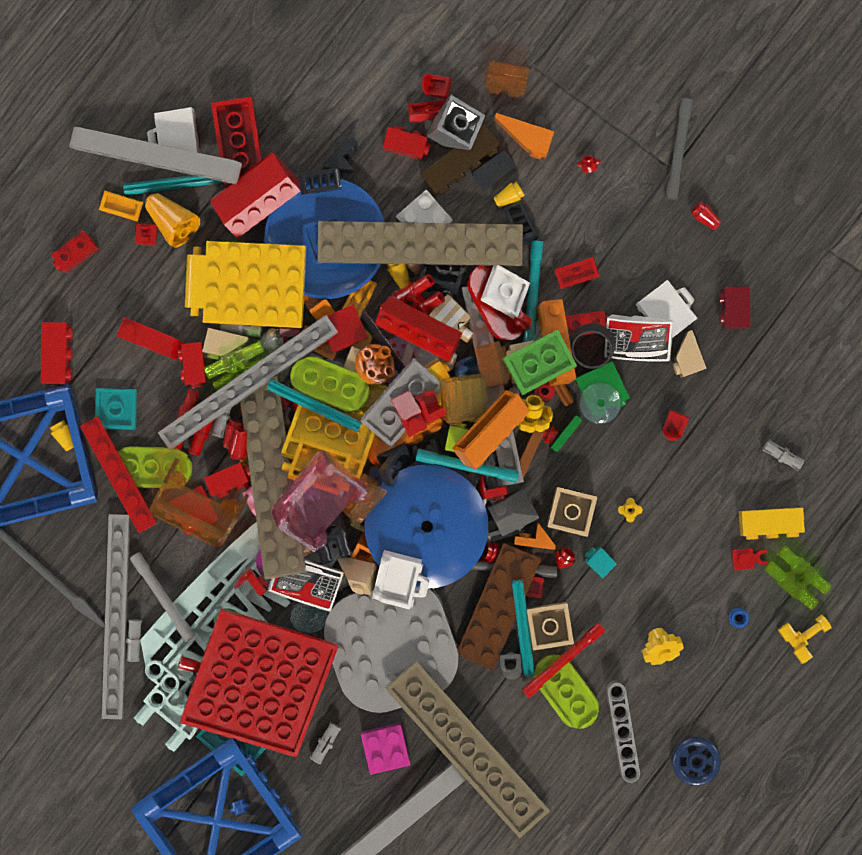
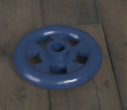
M691 737L685 739L676 747L672 757V766L675 774L681 781L688 785L701 786L711 782L717 776L721 766V757L717 747L711 741L702 737ZM696 745L697 751L689 753L687 748ZM705 749H708L711 753V756L707 759L702 753ZM681 757H687V766H681ZM697 757L700 759V762L695 765L693 764V759ZM706 764H709L712 768L706 774L702 770L706 767ZM689 770L698 772L696 778L688 776Z

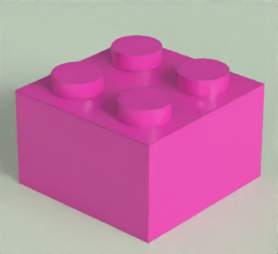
M401 722L361 732L370 775L410 766V757Z

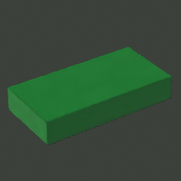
M577 415L574 416L550 446L554 452L559 451L582 422V419Z

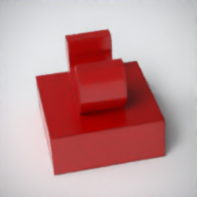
M137 223L135 244L156 246L157 225Z

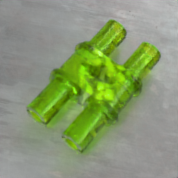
M259 340L244 348L238 347V350L226 356L222 355L220 360L204 367L209 379L225 371L228 372L227 375L212 381L216 391L267 357L266 354L264 357L251 363L249 361L254 356L264 353Z
M783 546L778 555L790 565V570L783 571L773 561H770L764 570L777 581L779 587H782L792 596V599H798L812 610L819 601L805 590L806 586L811 583L825 595L832 588V585L820 576L819 570L813 568L804 560V557H798L787 546ZM795 574H801L800 578L802 580L800 582L795 581Z

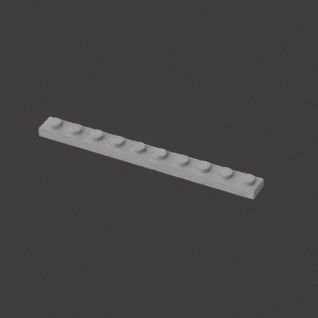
M462 287L466 310L470 316V329L474 333L472 339L488 410L505 392L493 335L489 332L468 288ZM512 430L511 434L499 444L496 453L499 467L519 471L517 483H522L524 481ZM502 480L503 486L517 484L514 482Z
M325 315L162 429L158 434L169 450H172L336 335L338 331Z
M109 514L102 719H123L130 517L129 515Z

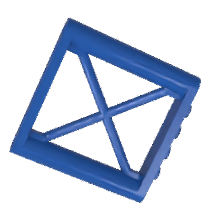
M69 384L0 401V422L48 410L23 452L0 439V448L18 459L0 489V505L25 463L67 488L1 505L0 526L98 502L94 477L83 433L80 428L81 425L73 392ZM64 410L82 481L75 483L30 457L55 413Z
M232 738L131 806L134 816L162 855L178 854L155 823V820L161 816L212 825L207 855H215L220 827L269 835L241 855H277L303 837L300 829L291 818L292 813L288 806L281 804L279 801L280 795L276 789H271L267 784L269 780L263 771L259 772L256 768L257 763L251 754L247 755L239 742ZM236 764H240L280 821L274 827L222 819L230 771ZM222 769L214 817L166 809L170 804Z

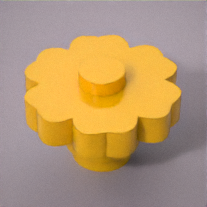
M530 395L526 400L522 399L530 412L518 424L519 429L529 433L535 430L543 432L545 429H548L553 418L551 407L544 406L545 404L542 399L536 395Z
M656 628L649 632L648 643L645 644L646 648L642 650V654L647 663L651 662L652 665L663 664L665 661H672L675 657H678L680 655L679 651L683 650L684 647L680 637H675L674 634L668 635L662 628Z

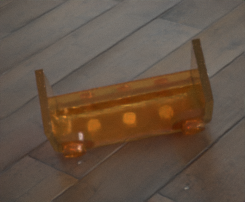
M175 458L150 507L151 514L212 546H223L250 495L245 494L241 503L234 499H225L219 504L185 486L186 478L184 475L174 470L179 459Z

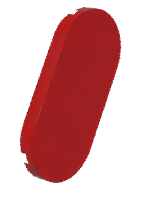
M480 265L469 274V280L467 281L468 291L489 332L495 338H499L502 341H512L518 338L523 330L514 326L513 318L481 301L493 266Z

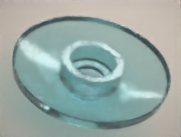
M592 384L581 395V412L585 418L593 423H608L620 411V396L616 389L609 384ZM599 399L604 400L605 405L603 407L598 406L597 401Z
M296 602L291 610L290 619L298 631L313 633L325 626L330 611Z

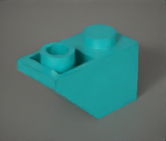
M598 546L596 548L591 547L584 555L586 557L584 562L602 579L617 565Z

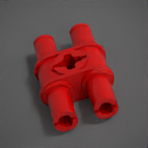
M429 274L416 282H409L401 290L395 291L392 296L427 315H430L433 309L445 302L441 292L435 293L426 300L423 297L422 292L435 284L434 279Z
M188 389L184 403L179 407L177 419L196 406L200 392ZM213 421L193 434L194 437L188 453L200 456L205 439L210 437L208 435ZM183 442L174 448L181 450Z

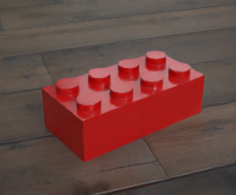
M252 97L211 103L219 157L242 163L239 177L263 160ZM223 182L226 187L231 184Z

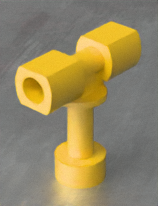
M823 615L815 619L817 623L802 634L800 631L795 632L789 623L778 629L786 642L789 641L794 648L793 653L801 664H804L813 657L805 647L808 645L807 640L821 630L826 632L832 628Z

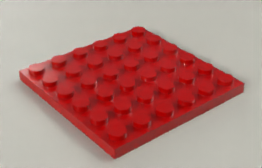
M220 608L183 709L180 723L297 757L338 650V644Z

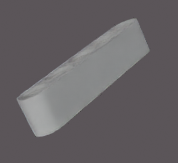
M612 681L606 687V694L619 771L626 782L633 783L639 779L640 769L625 687L620 682ZM614 686L621 687V693L618 696L611 695V689ZM616 707H624L625 712L622 716L614 714ZM623 726L627 727L628 733L625 736H619L618 729ZM624 747L632 749L631 754L627 757L621 755ZM627 768H635L633 776H625Z

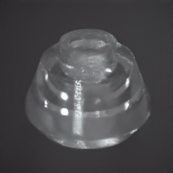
M274 327L267 330L259 341L261 349L269 354L285 344L283 336H280V330Z

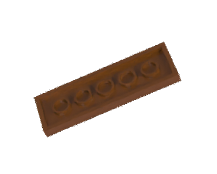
M503 542L458 647L460 657L494 670L516 619L512 581L519 579L523 581L526 596L541 561L540 557Z

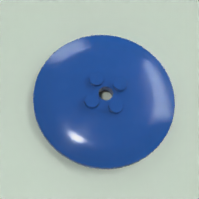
M321 177V178H322V185H323V186H327V185H326V178H325V177ZM330 177V184H331V185L334 184V178H333V177ZM313 178V179H314V187L317 188V187H318V179H317V178ZM341 179L342 190L301 195L300 191L269 214L266 223L265 244L306 246L304 295L308 297L335 299L352 294L366 285L381 266V264L318 263V221L384 222L379 207L370 195L357 185ZM305 180V181H306V188H307V189H311V188H310V181H309V180Z
M416 465L398 471L399 475L393 486H386L385 482H383L372 496L367 508L365 537L371 555L379 567L384 550L421 559L423 567L420 575L430 580L428 588H437L457 581L474 567L486 545L488 516L481 496L466 478L442 466ZM428 520L433 524V529L425 533L421 530V524ZM417 580L416 588L420 587L421 581Z

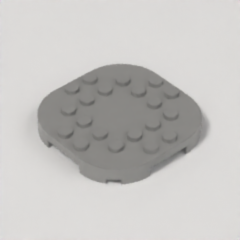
M428 588L425 597H413L415 599L413 607H410V609L372 599L373 592L371 595L351 593L335 604L325 623L324 638L326 641L338 644V650L332 664L342 691L353 704L366 711L376 713L401 708L385 687L415 660L442 690H445L452 682L458 667V646L454 640L443 603L435 590Z

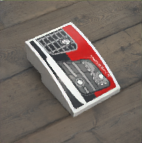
M612 314L607 318V328L612 332L616 343L615 351L611 358L634 361H670L673 321L636 315L628 317ZM606 339L604 357L608 358L611 350L610 344Z
M305 558V573L271 579L268 591L331 612L344 573L339 569Z

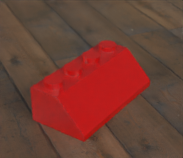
M272 152L240 176L237 184L231 183L211 198L210 202L223 224L236 238H239L301 191L299 179Z
M389 296L380 309L375 323L378 328L449 364L463 334Z

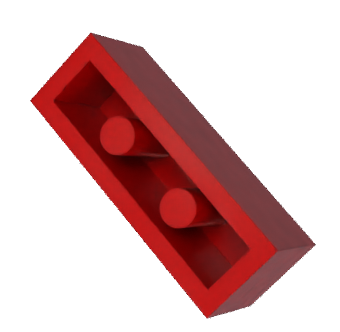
M42 322L41 384L66 385L69 384V380H72L73 371L69 366L70 360L73 359V349L70 348V340L73 339V328L68 323Z

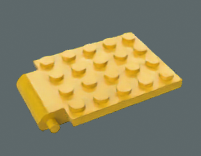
M206 241V255H201L202 247H193V255H187L185 307L191 308L190 316H199V308H203V323L303 328L306 246Z
M368 384L370 394L366 405L359 411L342 413L360 421L388 386ZM298 404L281 451V456L293 459L292 464L284 462L281 470L289 472L287 476L289 479L339 495L341 490L349 492L351 484L344 482V479L346 477L359 482L375 433L363 423L360 430L355 432Z

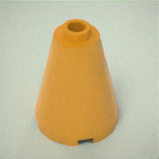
M159 193L151 194L147 197L145 208L170 246L174 248L180 247L190 239L188 235L191 232L196 233L201 221L196 214Z

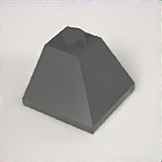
M450 95L434 118L427 137L446 147L471 150L485 115Z
M524 489L487 506L502 537L539 519Z

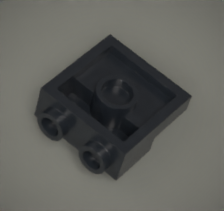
M423 265L419 279L429 274L435 282L425 292L435 290L441 292L444 297L447 294L451 297H457L466 265Z

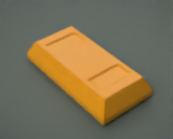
M104 191L99 210L138 222L143 202Z

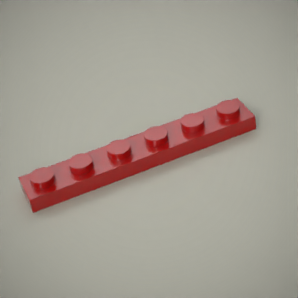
M97 416L81 425V430L138 533L157 524L154 515L100 417Z

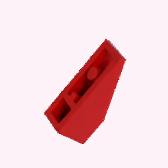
M125 317L117 333V337L176 361L179 356L178 350L181 349V344H184L181 340Z

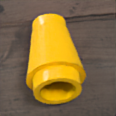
M511 182L493 198L500 208L520 201L521 197L525 196L518 182Z
M387 264V270L399 288L402 289L407 286L410 278L406 264Z
M64 420L50 427L51 435L65 451L74 448L69 425Z

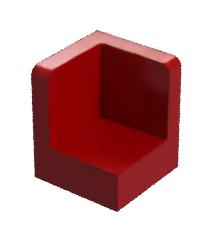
M432 389L414 397L422 411L421 415L425 422L430 423L446 415L444 407L439 405Z

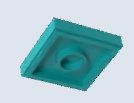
M96 388L95 418L97 416L100 417L106 429L136 430L138 390Z

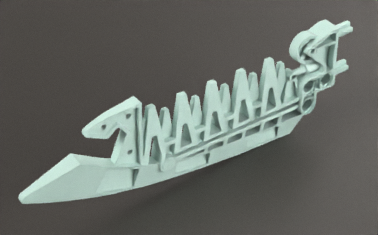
M345 477L344 482L349 483L350 479ZM320 489V499L316 495L313 496L320 518L328 516L323 499L334 496L337 506H339L345 492L344 490H341L339 495ZM303 493L296 497L300 526L308 523L303 505L311 503ZM257 522L221 553L173 602L184 620L192 612L199 616L191 626L196 636L188 642H185L183 638L178 643L172 640L170 636L175 632L176 627L165 611L140 640L146 666L145 673L157 685L144 699L143 702L146 704L136 714L134 719L143 726L152 714L156 712L177 730L165 743L167 748L173 752L176 751L186 737L190 740L198 730V728L180 723V718L188 699L185 692L191 686L190 679L193 673L178 668L180 657L183 656L201 662L202 656L191 651L189 647L196 641L205 651L213 630L208 624L220 611V608H230L239 614L264 622L267 621L251 602L268 612L272 609L264 597L257 594L248 580L238 588H234L237 580L249 568L255 570L259 576H262L256 567V557L260 550ZM300 527L301 537L304 538L305 535H304V533H303V531H302V529H301V527ZM336 541L328 543L333 561L323 565L332 567L340 555L338 547L333 548L332 546L336 544ZM318 553L304 557L318 563L321 562ZM243 561H245V563L239 568V570L234 574V576L230 580L225 578ZM265 579L269 587L270 581ZM220 582L224 583V588L217 596L211 593ZM270 591L263 594L284 607L291 603L286 597ZM234 593L248 608L247 612L228 602ZM208 597L212 602L202 612L197 606ZM165 642L173 648L163 661L160 659L152 660V657ZM152 664L159 665L161 669L159 674L152 673ZM168 677L176 680L175 687L167 685L166 680ZM182 680L186 681L185 684L179 689ZM154 693H160L163 696L162 703L154 701Z

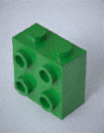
M613 361L574 380L590 415L596 414L597 418L607 414V409L612 406L618 409L626 405L625 400L630 398Z

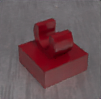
M280 327V336H283L284 343H287L288 336L295 337L300 334L302 328Z

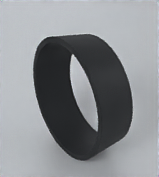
M596 323L585 324L579 327L572 335V355L577 363L583 367H602L610 360L615 351V338L612 332L603 325ZM585 333H598L609 342L610 356L598 363L586 362L579 358L574 351L576 340Z

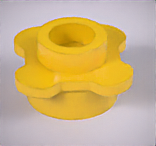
M628 498L626 503L618 508L619 514H623L627 522H633L634 518L643 511L641 506L636 505L633 498Z

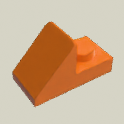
M304 295V303L316 321L325 315L328 316L335 313L326 299H317Z
M538 522L536 524L535 538H531L532 534L519 533V536H514L515 545L555 550V544Z

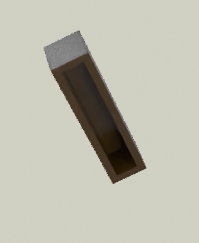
M484 125L479 129L471 150L452 149L422 172L421 178L435 196L439 193L442 196L451 189L449 186L453 182H461L467 176L465 173L470 169L473 171L478 169L483 164L481 161L487 156L489 159L499 152L500 143L487 126Z

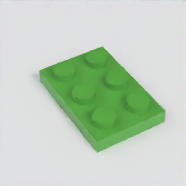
M558 330L503 358L521 395L577 367Z

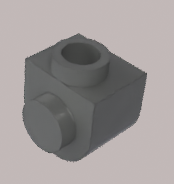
M508 652L505 655H500V667L505 678L514 680L521 675L522 659L520 654Z

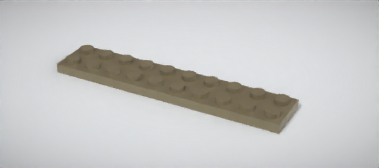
M318 221V263L522 266L523 225Z
M279 375L271 379L280 383ZM267 382L240 401L244 429L247 430L246 447L264 578L272 579L305 573L306 565L294 480L287 478L289 472L281 470L284 462L291 464L290 458L281 456V451L287 437L282 398L280 395L267 389L269 383Z
M416 660L385 687L389 694L519 838L550 812L548 807Z

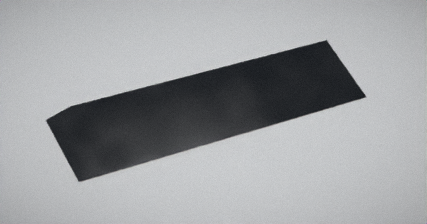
M363 309L360 318L362 324L378 345L389 347L394 359L395 370L400 374L406 366Z

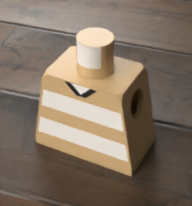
M448 294L445 296V302L436 307L429 315L462 332L461 339L466 343L474 335L472 331L466 328L470 319L469 314Z

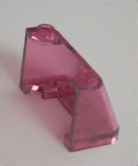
M321 450L272 507V516L277 528L315 553L327 542L325 531L350 501L354 503L363 501L369 490L366 485L334 457Z

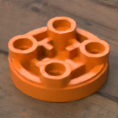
M370 344L363 347L357 353L355 368L360 378L366 383L380 385L394 376L395 364L389 347Z

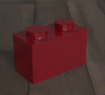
M724 287L722 292H719V304H722V312L719 313V324H723V329L750 328V287Z

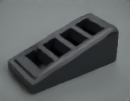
M339 167L299 174L301 195L342 190ZM329 175H333L334 177L333 185L330 184ZM321 176H325L327 186L322 185ZM314 177L318 179L317 188L314 187ZM309 178L311 189L306 188L305 179Z
M522 200L503 207L510 224L525 225L528 223L529 225L523 228V234L525 235L522 238V246L539 238ZM521 208L522 211L511 216V212ZM522 216L525 217L524 219L514 223V220Z

